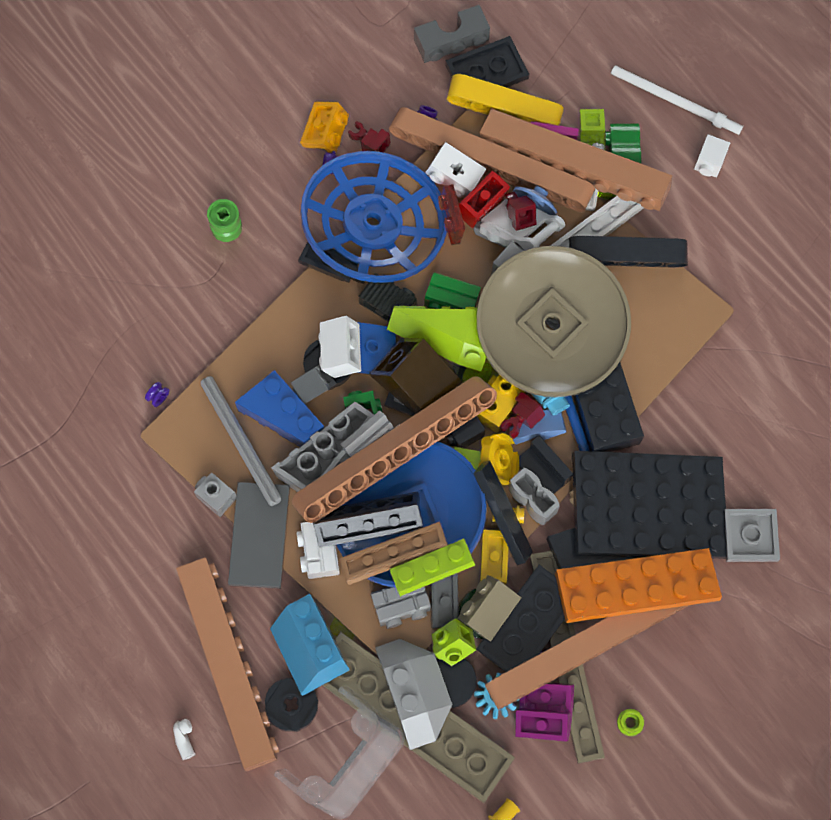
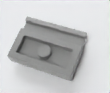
M379 411L340 445L351 457L393 430L394 427L388 421L386 415Z

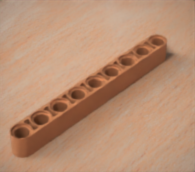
M405 107L399 109L389 127L390 133L395 137L435 154L438 153L446 142L486 168L484 174L488 175L491 171H494L506 183L516 187H526L533 190L535 186L541 187L548 192L547 199L577 212H584L595 191V187L586 180Z
M478 376L470 378L298 491L292 500L293 507L307 522L315 523L489 408L497 398L496 390Z
M689 605L608 617L488 682L485 687L497 709L504 708Z

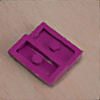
M549 682L520 698V706L516 710L515 737L569 741L573 715L574 684Z

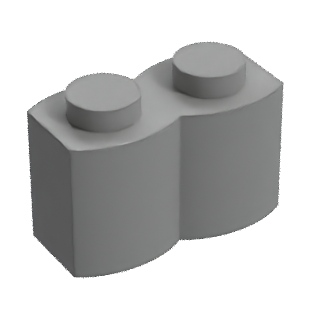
M523 468L510 480V494L519 504L526 506L527 512L534 521L544 525L557 514L560 507L557 498L551 491L542 487L540 480L532 471Z

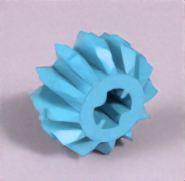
M497 673L495 678L499 677L501 673ZM490 674L486 675L487 683L493 680ZM482 681L478 682L477 686L483 691H475L474 696L483 698L476 702V707L486 705L482 713L484 716L490 710H493V719H497L498 711H501L502 716L506 718L508 717L506 707L515 711L517 707L513 703L498 710L494 701L490 698L491 696L485 687L486 684Z

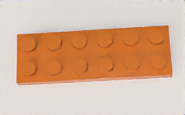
M709 548L557 569L555 572L566 623L720 601L722 598Z

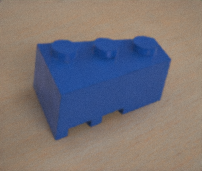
M275 370L235 401L238 412L253 418L259 424L272 429L299 447L308 442L310 437L317 431L320 432L324 429V425Z

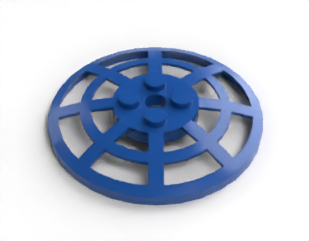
M358 151L332 159L313 174L306 185L301 201V224L305 237L312 249L325 263L336 271L361 281L374 283L394 282L419 273L436 258L443 246L447 233V209L442 194L435 183L414 164L388 153ZM358 163L380 164L377 177H359L351 180L347 179L342 167ZM389 167L408 174L423 188L410 195L408 191L398 184L386 180ZM333 173L339 186L329 194L324 205L310 199L317 185L327 175ZM374 185L375 189L373 194L358 196L353 187ZM384 189L395 192L404 200L396 205L393 201L383 196ZM343 192L350 201L345 212L331 208L334 201ZM427 196H430L436 208L439 229L424 228L423 215L417 203ZM308 208L322 214V227L327 240L316 243L312 237L308 225ZM411 208L415 217L416 227L403 226L401 213ZM329 217L343 221L345 232L334 237L330 228ZM367 219H377L379 224L371 225L367 222ZM399 235L414 237L410 246L403 252L394 244ZM421 238H437L431 253L421 264L415 266L407 258L416 250L421 242ZM352 240L355 244L362 247L361 257L348 252L341 245ZM334 248L345 258L358 263V272L338 264L323 251ZM385 248L392 256V258L384 260H370L372 250ZM399 263L406 270L404 273L394 275H368L369 266L385 267Z

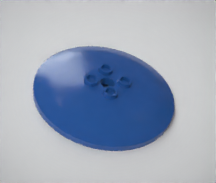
M436 442L343 504L348 505L418 491L423 527L440 521L448 545L465 539L470 554L481 538L487 514L485 494L481 491L474 476L476 470L462 454L441 442ZM412 531L337 544V548L344 557ZM390 570L366 578L375 583L396 588Z

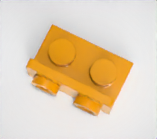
M314 102L300 144L304 148L325 149L328 153H332V151L337 152L345 126L348 123L349 114L339 102Z

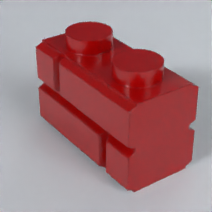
M491 171L459 203L455 212L466 224L474 228L505 197L510 186L496 172Z

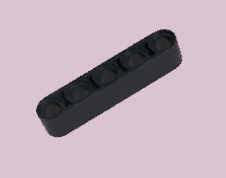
M573 236L569 238V248L592 256L604 266L668 268L688 266V245L686 239Z

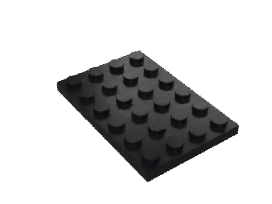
M574 451L572 453L576 554L649 557L709 548L712 559H726L724 518L726 501L723 457Z

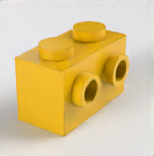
M493 375L488 384L496 390L497 398L493 405L478 414L477 417L483 425L498 434L501 430V423L509 419L513 414L512 409L517 405L515 398L521 391L525 394L526 392L507 382L502 376L498 375L497 377Z

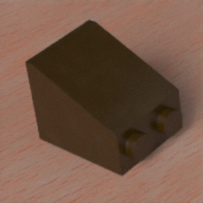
M401 338L369 373L375 381L414 414L431 405L462 383L461 379L424 338Z

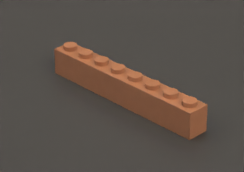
M491 109L480 130V138L586 180L600 192L615 194L624 201L631 200L641 204L642 207L648 210L655 209L660 211L671 188L673 175Z
M205 557L177 567L176 570L244 770L250 771L276 761L275 753L279 752L275 737L269 738L266 728L271 725L266 711L260 712L257 702L262 701L257 686H251L249 677L253 676L249 662H243L240 652L245 650L240 636L235 637L232 631V627H235L236 624L231 611L226 613L223 603L228 601L223 587H217L215 579L219 578L215 564H209Z

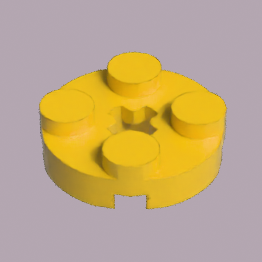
M504 433L492 434L482 438L481 462L478 467L483 462L490 460L501 485L510 484L509 481L518 474L519 455L518 451L513 452L511 444H515L513 439Z

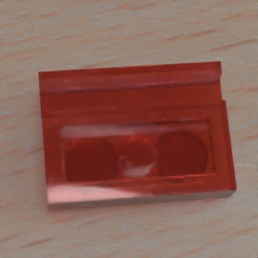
M445 185L441 196L438 197L439 207L446 212L447 218L444 219V224L450 244L456 245L461 243L460 239L463 237L465 225L454 185Z

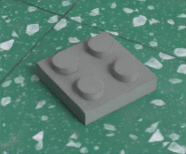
M777 509L724 510L726 562H778L780 560Z

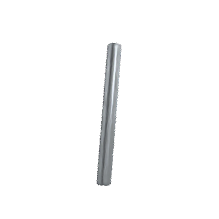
M211 376L201 380L204 392L267 503L270 506L280 503L281 496L215 380Z

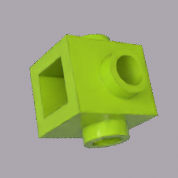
M456 618L431 634L433 641L432 650L435 656L451 666L476 651L473 630Z

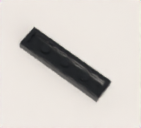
M491 461L483 462L474 472V476L481 491L485 494L487 504L517 565L524 564L533 553L532 548Z

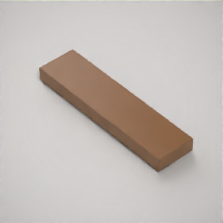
M439 521L341 557L340 561L346 582L350 585L445 547L448 543Z

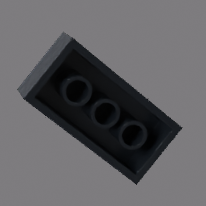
M619 362L612 373L601 383L585 392L572 395L590 451L613 452L640 445L644 437L629 387Z

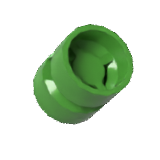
M220 199L209 206L207 218L213 236L222 242H230L238 238L242 232V222L235 203L228 199Z

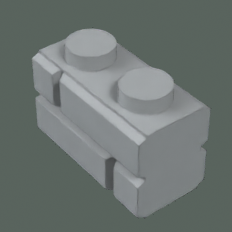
M388 587L371 593V599L380 627L386 625L387 629L401 625V620L411 617L413 621L426 617L427 612L431 611L425 587L403 596L399 595L395 587Z

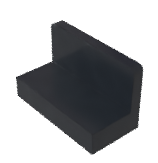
M540 436L535 438L531 442L530 448L519 456V468L521 470L526 468L532 471L540 480L542 487L548 489L553 494L558 492L572 479L573 473Z

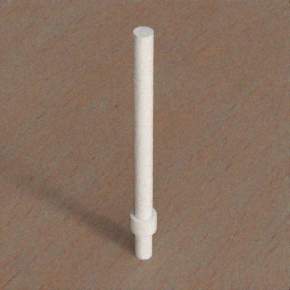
M616 65L611 72L612 75L713 122L712 125L720 129L723 127L738 135L743 128L742 125L727 119V115L720 112H712Z

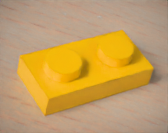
M483 530L480 582L489 575L506 585L508 546L501 531Z

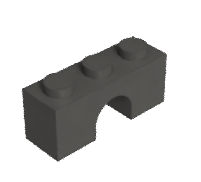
M480 5L458 12L457 26L459 29L454 32L441 30L436 20L414 28V41L424 63L438 61L443 56L451 53H460L465 48L474 45L480 46L489 40L490 26Z

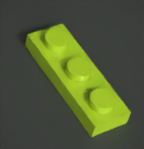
M461 539L389 570L399 595L403 596L475 566L465 539Z

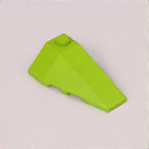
M394 306L387 330L403 338H424L438 355L456 364L482 371L486 356L482 350L477 333L476 320L478 308L450 309V307H442L441 309H427L425 306Z

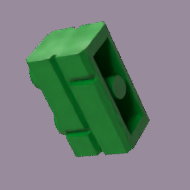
M434 272L424 298V306H427V309H441L442 307L465 309L466 307H477L481 295V287Z

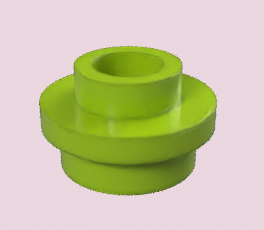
M626 709L619 714L617 726L624 735L635 736L642 731L644 719L637 710ZM627 718L634 720V727L630 728L626 725L625 721Z

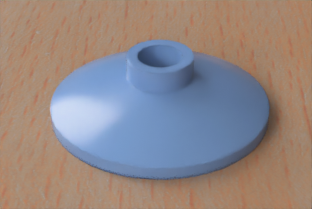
M535 186L534 190L526 187L514 188L513 192H516L518 197L527 195L532 199L537 209L549 215L557 214L554 205L546 198L548 192L541 187Z

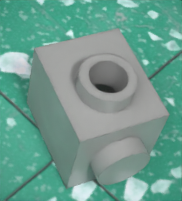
M212 472L208 477L203 476L195 486L196 490L194 493L196 497L219 517L236 500L235 492Z

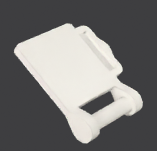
M505 199L481 219L479 232L487 236L491 242L508 246L513 241L526 251L539 247L554 232L562 230L565 227V222L557 215H549L536 208L537 225L516 231L512 227V220L508 217V210L505 206L508 204V199ZM544 222L547 224V226L533 238L528 237Z

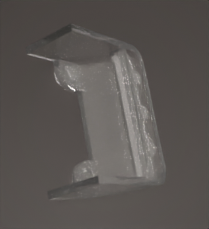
M341 686L338 691L359 707L352 717L351 726L354 733L363 740L332 781L328 783L320 776H310L301 782L285 768L274 773L275 777L304 801L336 819L347 818L353 813L405 743L403 731L348 686Z

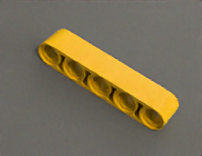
M463 74L452 76L447 95L448 102L456 106L489 115L491 109L529 123L539 122L560 126L564 109L558 103Z

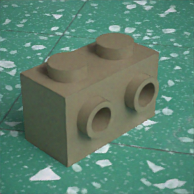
M488 575L478 584L476 593L471 600L463 605L458 619L477 634L491 641L521 597L501 581Z

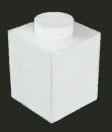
M707 135L694 170L699 171L705 176L717 178L730 142Z

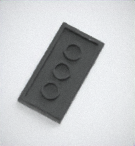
M238 482L228 578L229 586L281 589L290 493L289 485L274 484L281 496V502L270 506L257 483Z

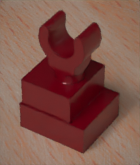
M358 121L355 122V127L360 131L357 133L348 131L351 140H360L362 151L384 153L391 144L389 132L384 129L377 132L372 128L367 132L363 124Z
M516 192L505 194V197L508 199V204L505 205L508 210V217L512 220V227L516 231L537 225L536 204L527 195L518 198Z
M522 391L515 398L517 405L512 409L516 416L503 421L500 425L503 432L513 427L509 433L512 439L519 435L522 423L532 429L545 416L541 405Z

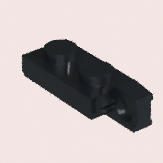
M307 241L298 259L300 264L340 281L349 283L352 279L364 284L365 281L348 277L330 267L315 253ZM335 249L323 251L338 264L358 272L359 264L345 258Z

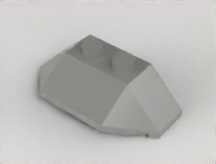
M402 639L375 647L409 749L413 750L435 742L452 707V702L435 654Z

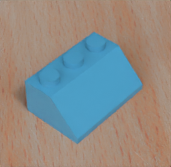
M311 594L285 607L270 630L303 696L350 669Z

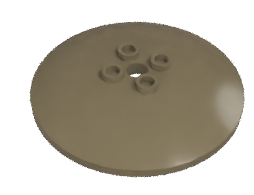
M542 246L532 248L514 255L505 261L487 281L477 309L476 323L479 342L492 367L500 376L515 387L544 397L572 396L585 392L601 383L617 367L626 351L630 338V308L625 292L616 277L597 259L582 251L568 247ZM548 318H555L559 322V328L550 330L546 327L545 321Z

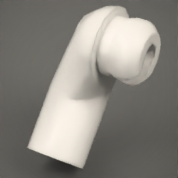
M183 719L181 722L177 721L173 726L175 742L182 760H186L195 755L187 733L192 731V724L188 719Z

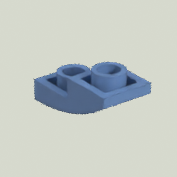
M543 410L545 416L532 429L522 423L519 435L513 439L514 443L517 445L538 436L543 440H547L566 433L562 412L553 416L549 410Z

